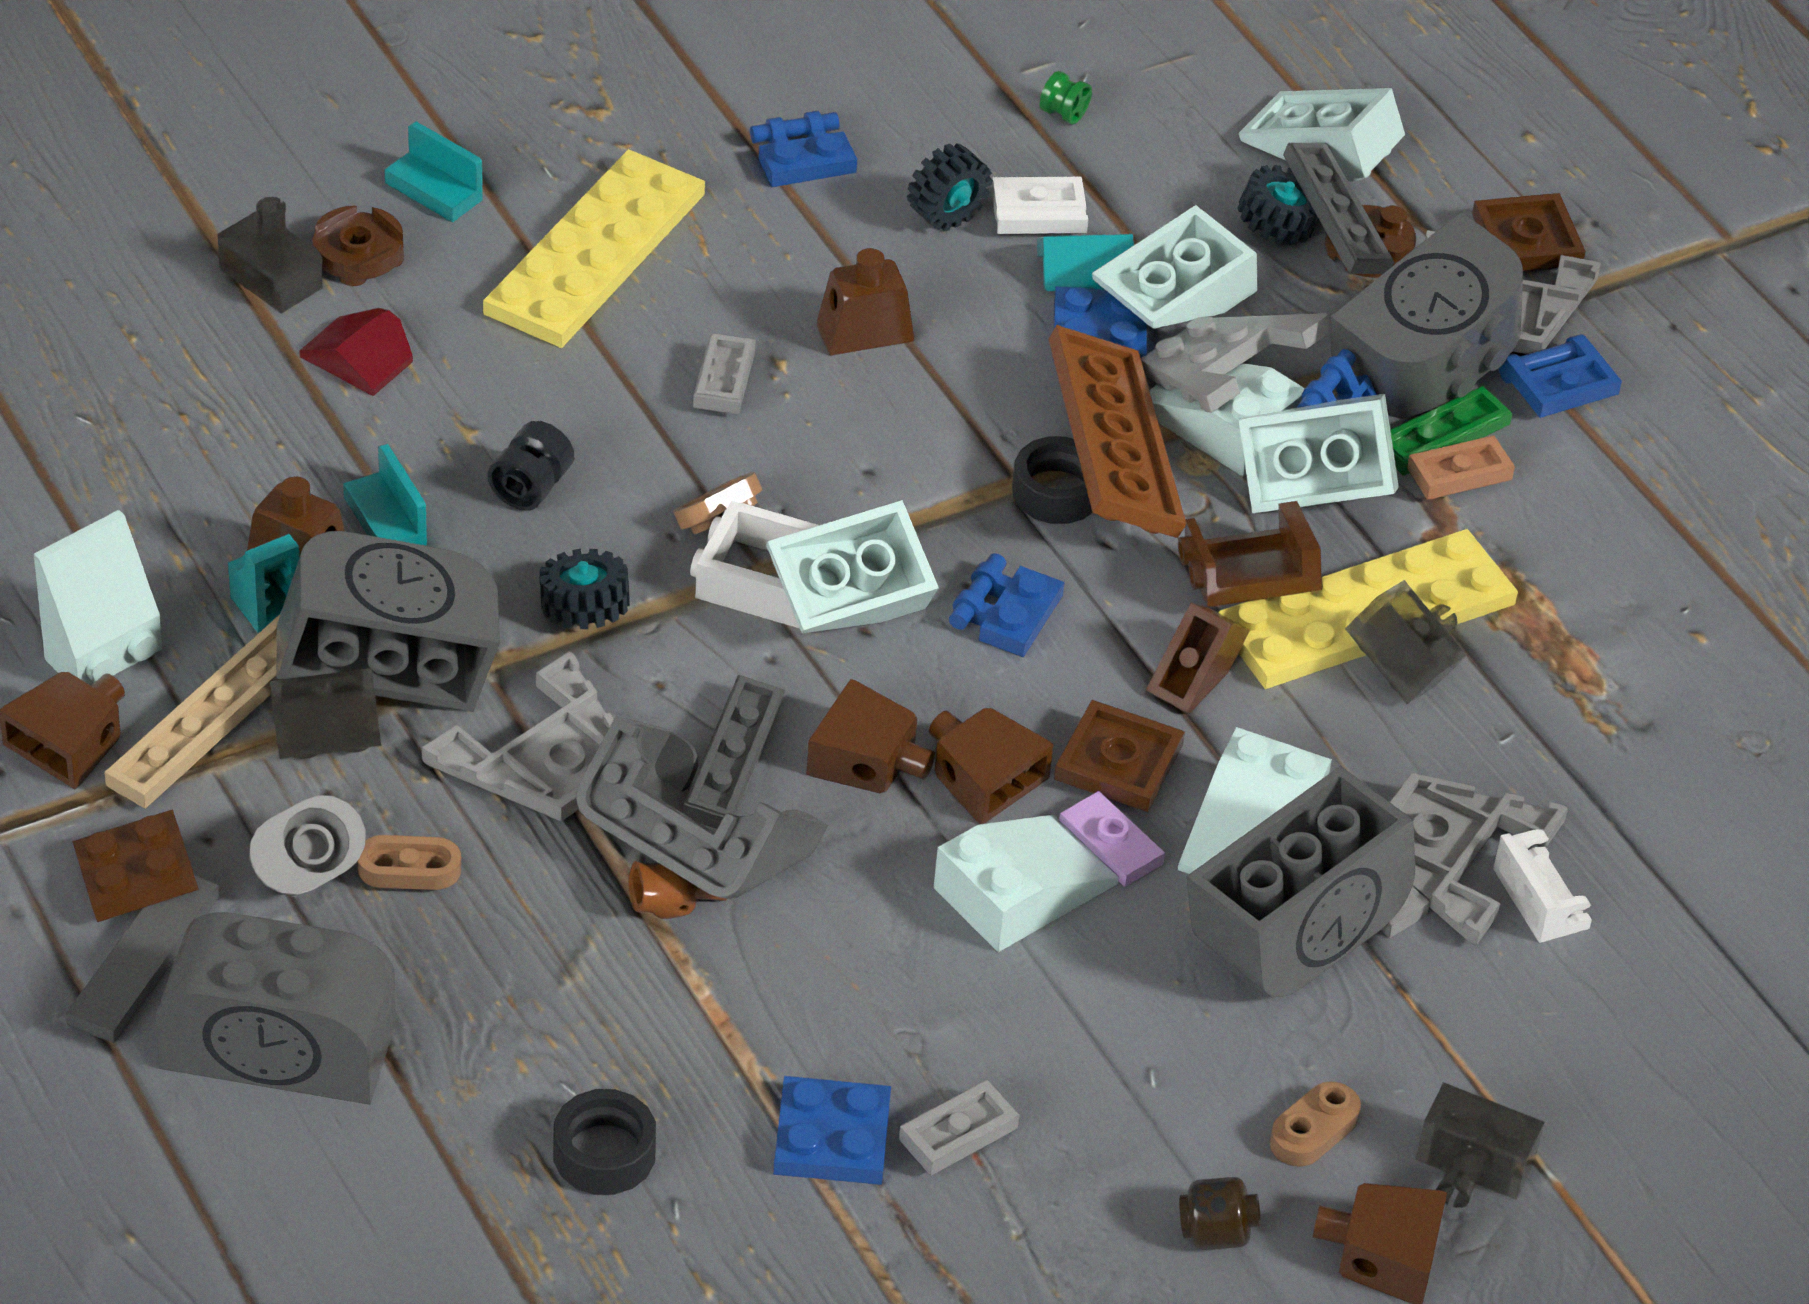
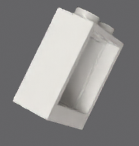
M731 500L722 518L716 516L713 519L708 534V544L705 549L698 548L693 557L690 575L696 577L695 598L799 628L780 578L723 562L734 541L768 551L766 546L768 541L819 525Z

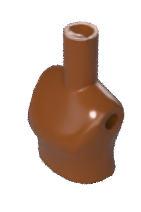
M634 861L631 866L628 887L630 900L636 912L652 913L660 919H672L690 914L696 907L697 899L727 900L705 892L660 863L649 864Z

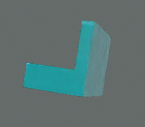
M417 121L409 125V152L385 169V184L447 220L454 222L483 200L482 160L480 157Z
M1133 234L1043 236L1037 239V257H1043L1044 290L1053 292L1056 286L1105 290L1093 280L1092 273L1134 246Z
M389 444L378 446L379 472L343 483L344 498L367 535L425 546L427 545L426 503Z

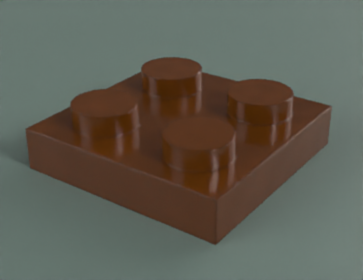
M1560 193L1474 201L1472 215L1475 222L1508 245L1518 255L1523 271L1558 268L1561 255L1580 259L1585 258L1586 251Z
M1091 700L1055 766L1054 780L1091 793L1099 791L1108 799L1148 812L1183 746L1185 731Z
M173 809L72 841L97 923L199 890Z

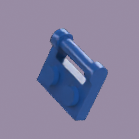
M1583 334L1567 338L1564 344L1520 357L1517 354H1510L1503 365L1498 368L1503 381L1508 384L1512 383L1539 418L1619 395L1622 380Z

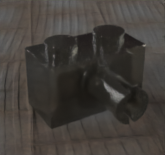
M265 197L257 202L255 212L217 234L219 269L282 314L323 288V261L321 253L312 244L304 242L287 229L285 202H281L280 198Z
M1405 580L1378 595L1345 628L1359 648L1367 655L1406 704L1434 688L1467 656L1450 635L1457 628L1458 621L1455 613L1444 620L1440 618L1451 608L1444 604H1438L1429 610Z
M372 668L270 681L272 709L280 759L290 757L308 759L317 754L337 751L356 753L364 751L369 747L382 746Z
M1443 1082L1424 1120L1416 1160L1446 1172L1436 1190L1447 1192L1445 1201L1447 1205L1454 1190L1457 1189L1459 1193L1453 1207L1463 1208L1467 1206L1476 1184L1517 1200L1535 1162L1544 1121Z

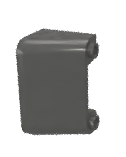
M615 716L576 793L578 808L588 820L705 892L725 899L737 898L809 857L817 848L828 827L827 824L806 812L796 809L780 812L772 806L759 802L755 812L749 816L726 813L718 829L696 822L682 813L685 800L690 791L688 787L698 768V755L695 748L687 740L667 728L620 716Z

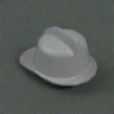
M317 795L302 800L271 817L257 828L250 842L249 859L256 876L267 887L280 894L300 895L318 888L350 869L358 861L364 850L366 830L360 815L349 803L335 796Z

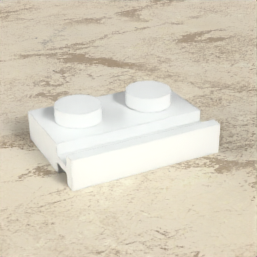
M993 177L991 192L995 220H997V234L1087 233L1088 215H1086L1082 177Z

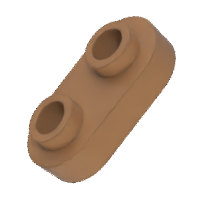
M750 472L727 481L673 510L680 529L691 527L693 534H697L710 529L713 519L727 509L731 500L751 506L757 504L758 501L755 495L763 489L756 473Z
M378 835L365 840L364 850L357 861V871L359 877L366 884L377 888L441 890L452 886L461 875V852L454 842L441 837Z
M1332 1081L1323 1082L1313 1087L1274 1121L1270 1138L1272 1153L1281 1162L1291 1166L1302 1167L1316 1162L1356 1127L1361 1107L1357 1093L1343 1083ZM1293 1130H1301L1304 1134L1296 1133Z

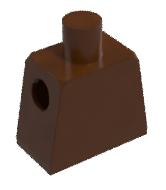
M863 249L858 252L855 265L837 267L830 272L817 318L818 330L830 356L914 342L906 285L895 261L885 259L884 254L877 249Z
M298 476L289 477L282 483L277 484L256 507L252 516L247 551L290 534L299 546L300 558L304 545L311 538L325 532L345 531L340 509L334 503L311 494L310 483L305 478Z
M60 672L0 709L3 745L75 790L119 740L121 730L117 703L124 698L125 690L120 681L108 673L102 675L92 685H89L70 672Z
M850 679L808 741L806 775L880 794L887 792L900 771L924 780L933 766L935 752L915 744L917 717L914 712L864 684Z
M983 708L964 722L946 710L938 714L929 727V734L938 741L934 769L937 778L979 824H985L1050 778L1054 744L993 708Z
M1363 1183L1357 1188L1352 1213L1319 1205L1313 1238L1344 1245L1339 1273L1344 1278L1411 1304H1423L1447 1192Z

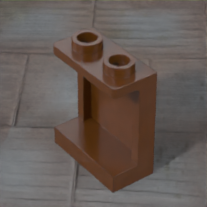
M1297 501L1278 503V529L1204 539L1195 518L1185 519V536L1178 537L1179 557L1182 566L1189 565L1191 586L1193 590L1200 589L1207 607L1322 590L1321 548Z

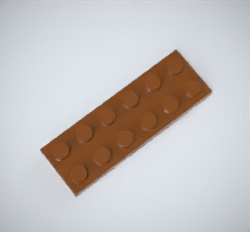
M1056 325L1048 340L1092 512L1109 521L1118 520L1141 527L1146 532L1152 534L1161 533L1178 538L1186 526V520L1139 351Z

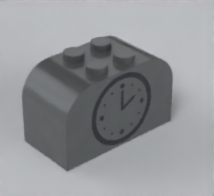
M1463 212L1458 213L1330 316L1331 357L1337 356L1343 349L1351 351L1356 358L1355 363L1351 367L1354 375L1369 376L1376 394H1385L1388 415L1396 418L1412 420L1457 397H1464L1482 376L1490 370L1495 371L1500 368L1519 342L1521 335L1523 267L1518 255L1508 245Z
M331 531L319 534L311 538L302 549L277 623L276 679L474 712L500 644L498 590L491 574L481 564L455 551L345 531Z
M1339 766L1186 876L1192 931L1199 940L1270 996L1285 997L1299 991L1384 928L1404 905L1415 879L1413 819L1342 766Z
M214 912L197 917L188 925L156 1011L155 1027L159 1069L370 1105L396 1024L395 974L393 965L386 954L376 945L348 932L229 912Z

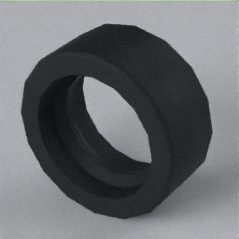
M1047 436L1033 440L1020 449L1014 461L1012 492L1013 499L1023 512L1034 519L1050 524L1073 523L1083 520L1093 513L1074 439L1063 436ZM1045 471H1063L1075 475L1084 483L1071 489H1053L1041 485L1032 477Z
M594 1089L576 1095L565 1103L554 1120L553 1162L560 1176L576 1189L593 1195H615L628 1191L645 1180L655 1164L656 1121L649 1107L634 1095L616 1089ZM597 1125H612L624 1129L637 1139V1146L627 1154L615 1158H595L583 1154L574 1147L572 1139L584 1129Z

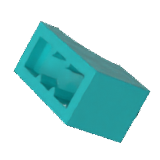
M290 534L245 551V555L228 562L230 598L257 633H260L281 614L299 561V546Z

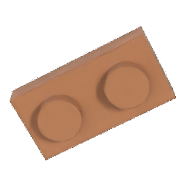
M1493 435L1411 454L1407 469L1426 499L1429 500L1510 481L1513 478L1515 466Z

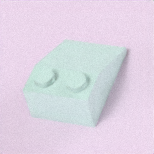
M1392 88L1280 91L1239 132L1242 142L1285 160L1283 153L1288 143H1326L1345 177L1351 182L1368 177L1374 167L1384 157L1389 155L1391 149L1405 136Z
M1195 205L1094 271L1092 278L1154 329L1191 321L1199 317L1224 314L1257 292V253Z
M1242 363L1225 374L1236 377L1240 394L1212 413L1202 410L1197 399L1191 403L1183 399L1181 390L1178 388L1170 391L1157 384L1149 390L1158 423L1243 477L1246 475L1238 419L1297 408L1302 401L1301 396L1305 388L1272 367Z
M1385 394L1337 400L1238 419L1252 513L1278 510V503L1297 501L1299 506L1303 507L1394 494L1399 487Z
M902 500L773 539L766 544L801 633L881 623L926 609L939 589Z
M120 510L34 553L44 657L58 673L70 672L87 684L92 685L102 675L106 673L115 675L162 650L160 614L125 515Z
M1236 727L1219 760L1180 859L1178 870L1188 874L1192 873L1329 774L1332 759Z
M1046 815L980 824L942 844L937 849L934 889L997 952H1000L1118 884L1119 877L1055 815Z

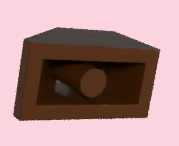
M1191 602L1146 691L1186 713H1191L1228 674L1250 630L1208 607Z

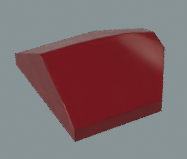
M382 308L339 316L299 350L300 358L372 396L376 395L413 362V355L401 320L390 310Z

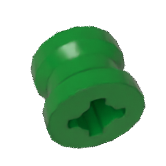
M1056 71L1050 76L1042 90L1039 103L1040 110L1048 114L1057 112L1061 114L1064 121L1072 125L1076 124L1083 117L1092 97V86L1083 81L1075 83L1070 80L1068 74Z

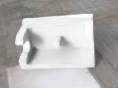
M1536 829L1513 836L1510 833L1501 835L1493 870L1538 942L1541 943L1590 929L1592 919L1587 912L1583 913L1582 911L1591 906L1585 896L1573 897L1550 861L1549 852L1545 846L1534 847L1528 850L1534 844H1542L1548 841L1549 838L1545 832Z

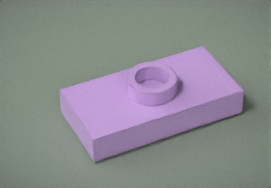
M1099 791L1060 813L1059 820L1119 877L1118 881L1124 887L1164 864L1165 852Z

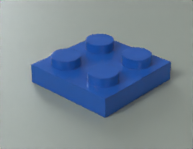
M1055 287L1053 330L1056 325L1138 350L1140 359L1147 355V323L1108 291L1081 287Z
M784 1076L773 1175L882 1185L891 1086Z

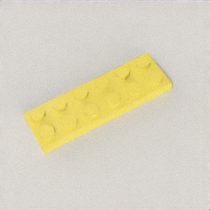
M628 149L483 300V315L563 348L705 195V181Z
M1465 529L1323 576L1322 590L1247 601L1220 610L1219 613L1250 630L1238 654L1264 689H1268L1513 606L1516 603L1518 591L1471 532Z

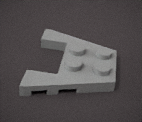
M1427 230L1426 239L1435 232ZM1561 255L1555 285L1523 280L1521 335L1517 346L1512 352L1530 354L1546 349L1596 283L1601 262Z
M1330 314L1199 317L1190 321L1187 324V328L1176 336L1158 342L1155 346L1156 349L1141 358L1144 373L1147 378L1170 391L1176 388L1180 389L1183 399L1190 403L1196 401V399L1199 400L1201 409L1212 413L1240 394L1236 377L1225 375L1226 373L1270 344L1302 349L1309 348L1331 333Z
M570 651L536 673V687L560 705L561 709L494 753L489 752L458 725H455L422 747V761L428 766L559 821L564 820L579 810L576 799L579 784L614 719L610 713H605L597 700L596 689L590 680H585L579 670V661Z
M1411 773L1390 803L1413 819L1415 847V879L1413 887L1430 902L1429 907L1466 940L1477 946L1496 919L1500 903L1458 883V880L1497 827L1514 835L1536 829L1543 830L1549 838L1548 841L1535 845L1547 847L1565 822L1568 807L1549 802L1548 809L1523 804L1524 796L1506 793L1502 799L1474 793L1475 786Z

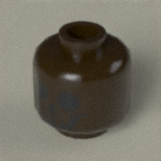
M1238 1177L1196 1180L1190 1184L1188 1194L1180 1195L1179 1210L1183 1237L1192 1238L1194 1245L1200 1250L1243 1247L1249 1242L1251 1228L1261 1227L1258 1194H1248L1245 1183Z

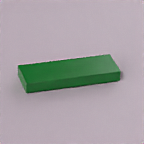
M1484 386L1470 391L1464 397L1451 400L1390 429L1396 470L1403 476L1410 473L1407 467L1411 454L1488 436L1510 425L1512 412Z

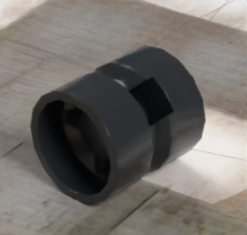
M530 421L524 424L511 440L509 446L501 452L487 471L488 482L492 491L510 507L525 511L537 508L550 493L554 484L562 478L575 460L572 444L562 431L549 423Z

